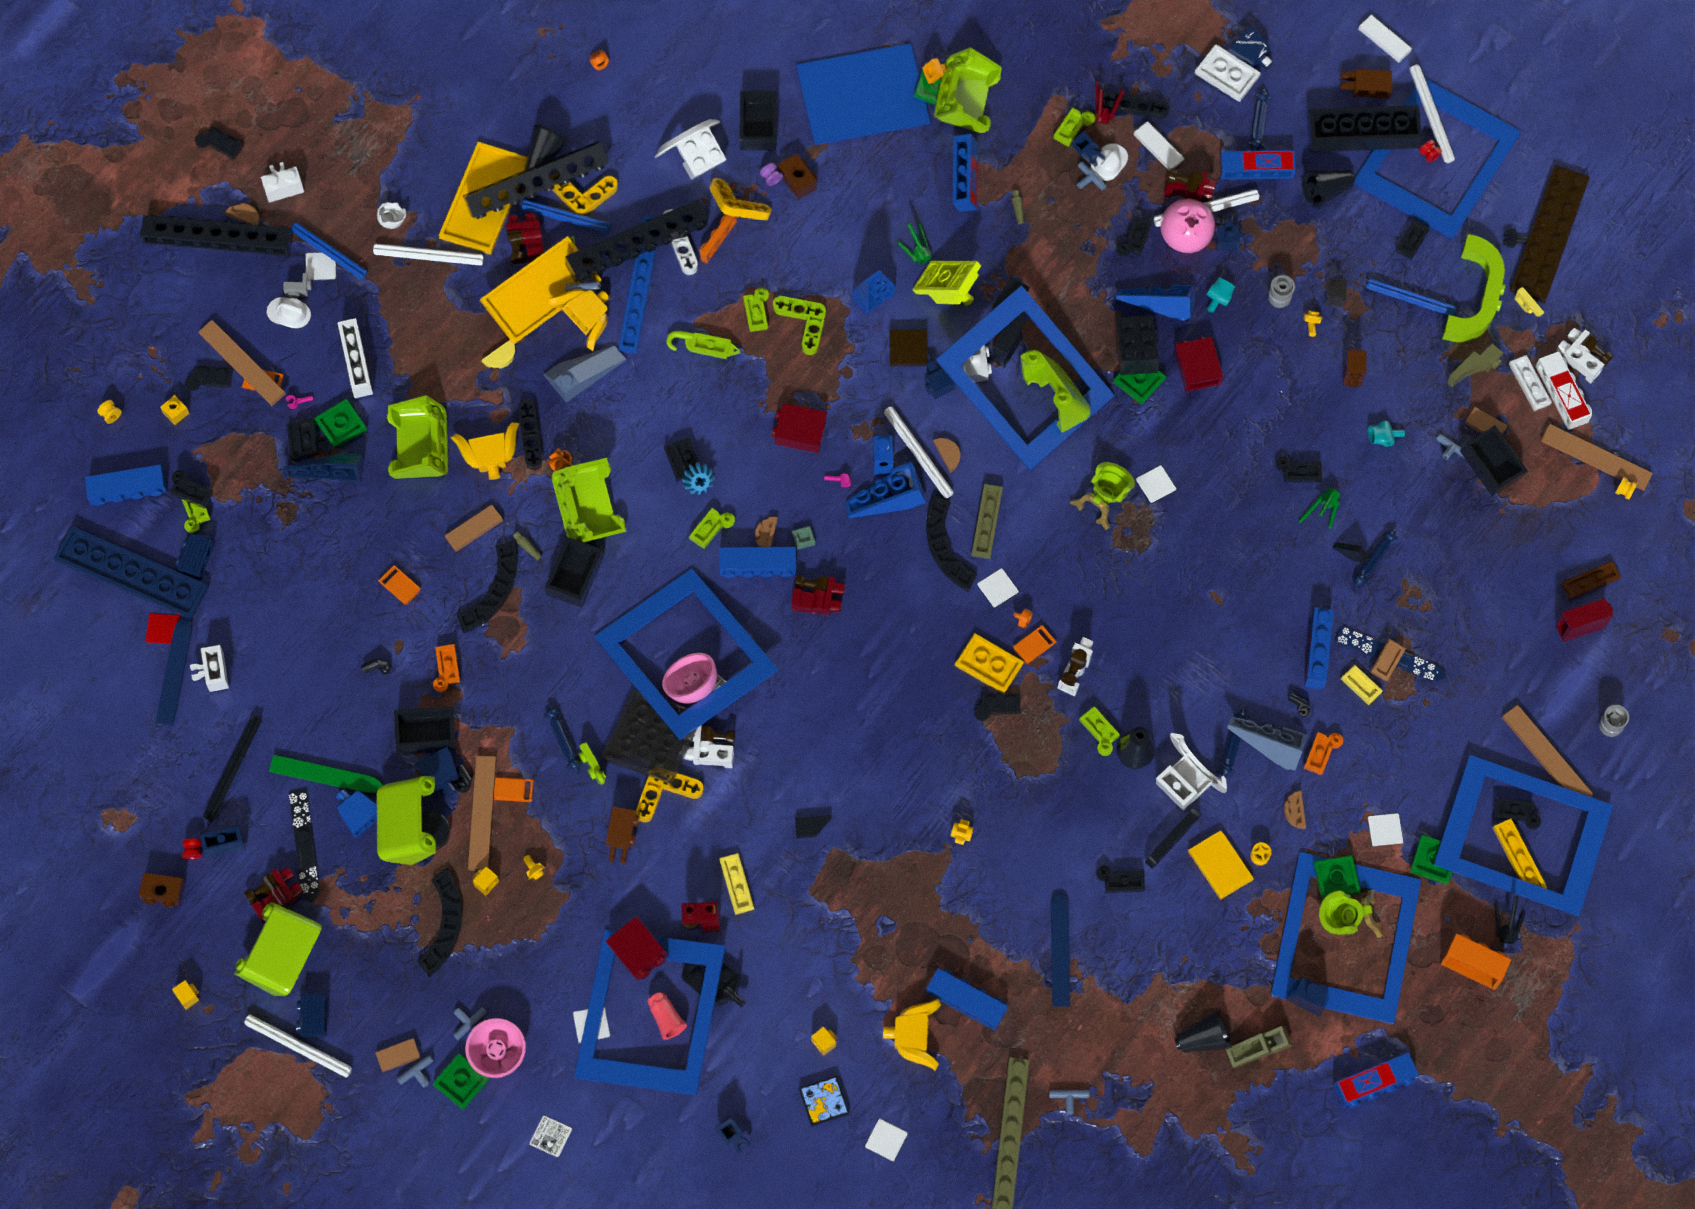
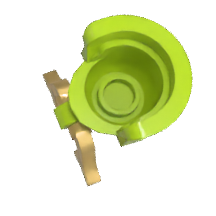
M1103 462L1097 466L1095 475L1091 480L1094 484V494L1087 493L1080 499H1072L1070 504L1077 506L1078 510L1081 511L1084 508L1085 501L1092 502L1102 512L1101 517L1096 523L1101 524L1105 530H1108L1110 525L1108 523L1109 506L1107 504L1112 502L1121 503L1130 490L1134 488L1135 481L1133 476L1120 465Z
M1373 889L1367 891V896L1361 899V903L1351 899V895L1345 894L1342 891L1332 892L1322 901L1319 909V918L1322 926L1328 932L1338 935L1353 934L1358 931L1357 926L1361 924V920L1364 917L1366 924L1375 932L1377 938L1383 937L1381 923H1375L1372 918L1371 905L1376 904Z

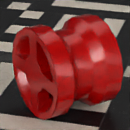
M1430 140L1419 149V153L1426 157L1425 160L1428 163H1431L1441 155L1442 150L1435 146L1433 140Z
M185 839L182 841V846L184 847L182 852L183 858L199 859L202 857V852L200 851L202 843L200 839Z

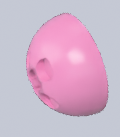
M1181 199L1172 203L1165 210L1161 218L1160 227L1162 236L1170 247L1179 252L1194 253L1202 250L1210 243L1215 231V221L1210 209L1202 202L1194 199Z
M705 653L686 655L673 663L667 670L662 681L663 689L670 698L677 702L685 704L696 703L713 691L717 681L716 665L713 659Z
M489 1019L478 1024L470 1032L465 1050L468 1062L476 1072L489 1078H501L513 1073L520 1066L525 1056L526 1046L524 1036L516 1025L504 1019Z

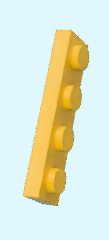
M1512 819L1495 825L1493 830L1518 878L1547 889Z

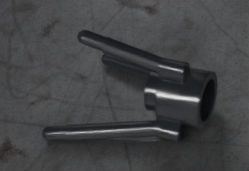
M1518 895L1514 896L1509 925H1503L1502 929L1498 903H1494L1497 927L1496 937H1500L1499 941L1502 943L1515 944V940H1518V934L1526 915L1525 912H1522L1515 929L1513 925Z

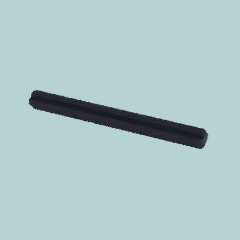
M254 715L251 716L203 814L205 820L211 822L214 820L262 722L261 718Z

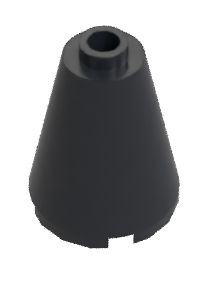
M535 124L532 130L525 169L556 158L566 145L568 139L562 134L558 137L555 130Z
M1348 170L1308 171L1303 175L1305 182H1302V190L1306 201H1311L1313 204L1311 205L1312 207H1320L1351 189L1355 183V177Z
M1136 727L1119 739L1116 753L1123 765L1131 769H1140L1151 763L1155 755V745L1145 728Z
M1220 1009L1177 1033L1178 1038L1174 1039L1177 1049H1182V1052L1186 1053L1232 1048L1231 1043H1227L1230 1042V1037L1224 1020L1219 1016L1222 1015Z

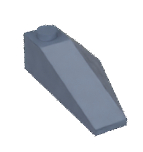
M614 345L559 363L544 373V376L564 401L568 402L625 362L626 358Z
M1235 717L1230 718L1227 727L1229 730L1282 768L1296 770L1307 738L1306 734L1283 727L1282 730L1273 729L1270 724L1257 726L1254 721Z

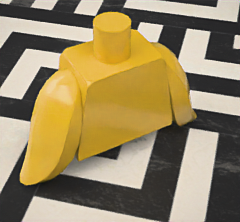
M574 289L559 296L546 299L550 307H563L562 310L585 335L589 333L586 347L593 351L595 343L607 325L608 317L605 312L608 308L604 303L609 300L608 295L604 291L596 295L592 290Z
M512 422L507 428L505 436L504 433L469 439V443L459 434H455L450 438L455 442L468 465L478 468L480 472L488 471L489 479L495 480L500 478L499 469L505 468L506 463L514 456L516 435L520 423Z
M939 998L931 1002L906 1008L896 1017L895 1027H883V1039H895V1049L898 1050V1053L903 1058L927 1066L935 1071L939 1064L933 1057L927 1054L928 1015L934 1013L941 1006Z

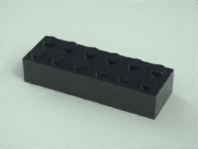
M1419 105L1309 109L1307 126L1310 152L1420 148L1422 130Z

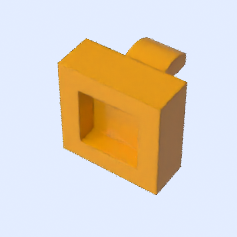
M938 58L930 60L922 67L928 84L935 83L944 75L943 72L947 71L945 64H940Z

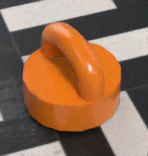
M599 50L589 57V61L596 70H602L608 65L609 58L604 50Z
M1025 608L1022 614L1014 612L1013 616L1019 619L1018 626L1025 629L1029 625L1033 613Z

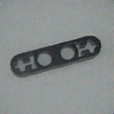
M1103 92L1102 108L1112 111L1115 99H1117L1119 93ZM1123 94L1121 101H1129L1130 106L1123 107L1119 103L1116 112L1164 119L1169 114L1170 106L1162 100ZM1106 98H1109V103H1105ZM1144 103L1148 106V109L1141 110L1138 105ZM1160 107L1163 108V112H1159Z
M523 400L518 405L525 462L529 469L538 470L541 468L543 460L535 405L530 400ZM525 406L529 407L530 417H526ZM531 422L534 424V428L526 430L524 425ZM533 439L537 444L535 447H528L526 445L527 441ZM534 452L537 460L536 464H532L531 453Z
M1195 808L1191 809L1146 859L1145 864L1154 869L1200 818L1201 813Z

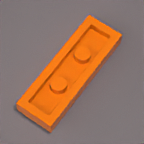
M725 214L722 217L719 227L711 232L709 241L703 243L700 248L701 261L706 264L709 262L737 223L736 216Z

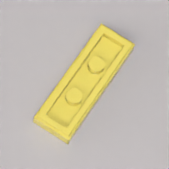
M736 853L719 858L735 915L754 910L739 854Z

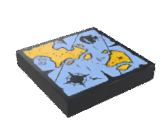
M837 1076L799 1088L811 1127L850 1115Z

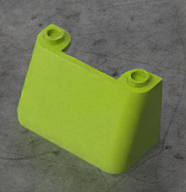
M970 47L952 54L946 60L945 67L947 71L943 72L944 75L941 79L934 116L942 122L978 133H984L989 131L991 125L990 118L983 115L989 86L999 82L1002 67Z
M1030 350L1020 355L1023 379L1026 384L1030 385L1031 382L1039 384L1040 388L1050 384L1056 394L1053 401L1058 409L1059 416L1057 427L1062 433L1089 418V404L1057 361L1037 350Z
M427 395L388 405V422L397 428V460L390 462L388 466L389 475L395 479L446 475L448 473V439L445 408Z
M607 458L569 466L554 471L552 474V482L566 535L569 538L585 543L626 532L625 520L620 515H614L607 491L605 478L609 477L611 472V466Z
M421 776L385 784L377 790V853L383 861L413 865L436 853L434 837L429 833L422 832L421 795L428 796L433 793L435 777Z
M269 903L262 912V915H264L263 920L266 922L249 956L240 958L236 963L234 974L273 996H286L292 990L320 934L322 925L280 905Z

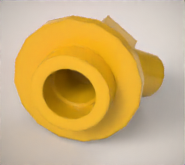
M1308 310V313H1304V321L1308 322V332L1311 337L1316 336L1315 323L1320 324L1322 316H1319L1317 311Z
M529 855L524 857V862L529 868L526 872L529 879L534 878V880H537L545 874L543 872L545 866L541 863L535 864Z

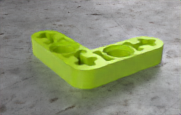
M785 296L776 297L773 301V310L776 314L807 320L802 340V350L807 355H814L819 349L826 317L825 306L821 303ZM780 303H784L782 309H780L778 306L780 305ZM801 305L805 310L797 313L794 308ZM817 309L820 310L819 315H815ZM816 325L819 327V331L812 333L809 331V327ZM810 338H813V346L811 349H808L807 345H809Z

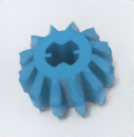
M696 462L695 467L689 465L690 470H684L686 476L682 477L685 489H689L691 494L696 492L698 495H701L703 490L708 493L707 487H713L712 481L715 480V477L712 475V469L708 468L706 464L700 465L698 462Z

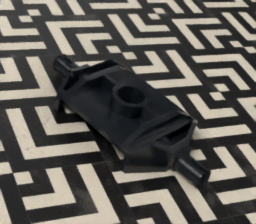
M724 962L722 964L714 1007L734 1001L742 1008L746 1000L737 993L740 987L741 976ZM685 963L681 978L701 995L706 966Z

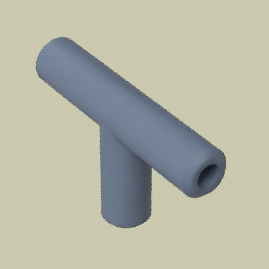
M1083 161L1078 164V167L1087 175L1077 183L1079 189L1084 188L1091 181L1101 191L1106 189L1107 185Z
M590 276L582 283L566 284L565 290L567 292L574 289L595 290L600 289L601 285L599 282H593V278Z
M1442 434L1437 436L1436 440L1448 447L1442 454L1443 459L1448 460L1454 452L1464 458L1460 452V446Z
M457 1008L454 1014L464 1025L453 1036L460 1040L487 1013L485 1009L480 1008L469 1018L460 1008Z
M428 1055L399 1076L397 1081L400 1085L415 1076L423 1088L427 1087L429 1081L421 1070L433 1062L431 1056Z
M1050 1090L1049 1097L1065 1098L1066 1114L1071 1115L1074 1113L1073 1098H1089L1090 1091Z

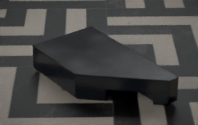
M831 815L795 818L797 839L817 837L827 823L831 821Z

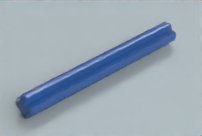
M527 199L522 203V209L525 211L608 233L610 229L609 222Z
M295 223L291 227L294 234L360 279L366 277V269L301 224Z
M1369 278L1366 285L1367 289L1446 315L1453 316L1456 310L1454 305Z

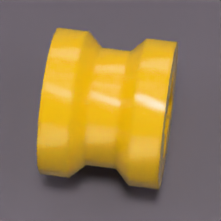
M112 400L105 401L97 410V413L100 416H104V420L108 424L115 422L122 413L118 407L114 406L115 404Z
M1623 477L1615 493L1618 495L1622 494L1629 500L1638 483L1630 482L1626 477Z
M1260 842L1255 844L1250 853L1252 862L1256 865H1265L1271 856V848L1266 843Z

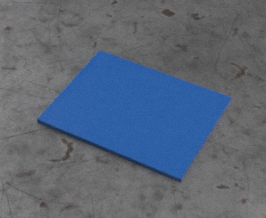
M911 43L796 64L814 145L930 124L926 102L913 97L919 80V74Z

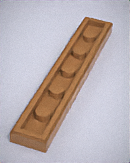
M213 320L198 332L271 406L285 395V392Z
M1549 424L1541 442L1620 480L1626 477L1628 481L1638 483L1636 488L1643 491L1653 474Z
M1518 705L1503 715L1502 719L1560 787L1589 797L1593 796L1589 788Z
M476 756L468 870L471 871L483 870L485 867H489L496 771L495 756Z

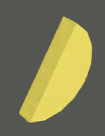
M511 340L507 341L482 359V363L489 368L501 369L508 366L514 359L515 345Z

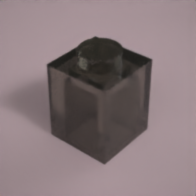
M1328 279L1325 288V306H1344L1347 281Z

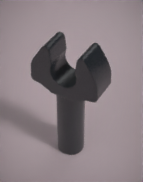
M1509 229L1503 233V236H1510L1513 239L1503 241V244L1508 248H1514L1518 243L1527 244L1529 237L1518 236L1515 229Z

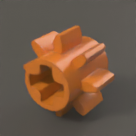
M558 448L549 456V465L554 471L572 466V456L566 450L561 452Z

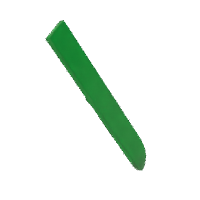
M273 755L269 768L271 773L363 793H377V790L383 786L379 780L368 775Z

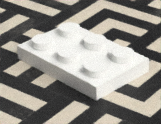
M1218 45L1212 48L1195 70L1196 75L1239 102L1261 74Z

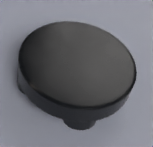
M437 812L422 813V832L429 833L434 837L436 850L449 842V823L443 815Z

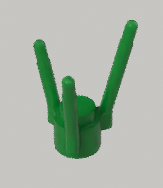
M918 222L917 225L923 245H921L912 225L908 223L907 226L917 244V247L913 250L914 254L900 241L897 244L912 258L914 263L918 261L919 264H923L932 258L921 223Z
M1327 488L1325 494L1321 493L1318 500L1300 518L1299 523H1302L1322 501L1323 507L1319 516H1322L1327 508L1333 507L1328 528L1331 529L1340 504L1338 501L1340 493L1335 489Z

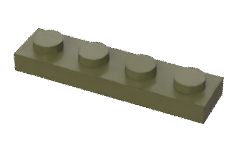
M984 484L972 550L973 557L991 558L1003 487Z

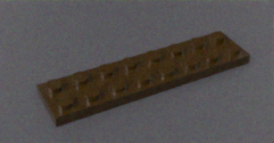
M1558 165L1554 166L1510 289L1511 292L1517 293L1523 287L1534 300L1542 303L1546 302L1590 176Z

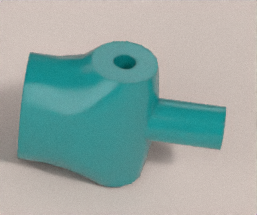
M1219 277L1206 294L1213 299L1207 310L1213 313L1219 303L1227 306L1232 298L1235 286Z
M1382 421L1377 425L1369 426L1368 436L1371 444L1389 447L1394 445V437H1404L1405 431L1392 430L1388 421Z

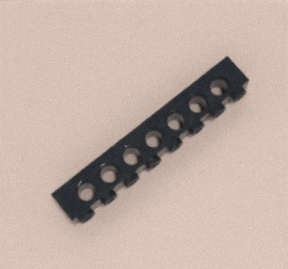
M596 141L462 196L470 216L480 219L487 216V212L492 210L497 212L504 209V205L509 203L510 205H515L521 202L520 199L524 197H535L538 195L537 192L541 190L545 192L555 188L554 185L561 183V185L571 182V178L576 176L578 178L588 175V171L604 169L609 161L602 143ZM586 156L591 157V163L588 165L583 163ZM573 162L574 170L568 172L566 167L569 163ZM556 169L558 172L557 177L551 179L549 174L551 170ZM539 176L541 179L540 184L534 186L532 183L533 178ZM523 183L524 189L521 192H516V185ZM501 190H506L507 192L504 199H499L498 197ZM484 197H489L490 199L487 206H482L481 204Z
M699 199L569 254L565 256V265L575 283L585 281L594 274H601L608 268L620 266L624 261L636 259L641 254L652 252L661 245H668L675 239L685 238L696 230H703L708 226V215ZM635 241H640V242H642V243L636 244V243H634V242H635ZM618 248H624L625 250H624V251H619V250H617V249H618ZM607 255L608 258H602L601 256Z
M156 214L143 215L140 232L142 242L146 244L290 256L293 240L291 228L286 226L270 227L266 224L251 225L246 222L237 224L230 221L215 222L211 219L196 220L190 217L186 219L175 216L160 217ZM220 232L218 236H214L215 233ZM272 237L276 238L273 241H269V239Z

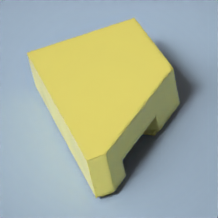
M1523 287L1517 291L1514 299L1525 312H1533L1537 317L1544 314V311Z

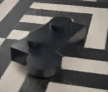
M213 126L207 134H199L195 138V143L199 148H205L210 145L216 151L233 160L244 147L243 142Z
M1135 216L1127 241L1117 245V254L1121 257H1126L1131 252L1141 256L1153 221Z
M194 366V374L185 380V386L189 391L198 390L200 385L204 387L231 388L233 369Z
M1284 456L1276 460V468L1283 472V482H1322L1321 462L1291 463Z
M176 470L171 476L174 485L170 490V494L205 509L214 493L213 490L187 480V475L184 471Z
M1020 693L981 694V706L976 707L974 712L975 718L979 721H985L988 719L989 714H1020Z
M1495 798L1494 819L1522 821L1531 830H1536L1541 825L1540 817L1534 814L1535 801Z
M1100 866L1096 871L1098 880L1105 884V893L1145 891L1144 871H1119L1112 873L1111 869L1107 866Z

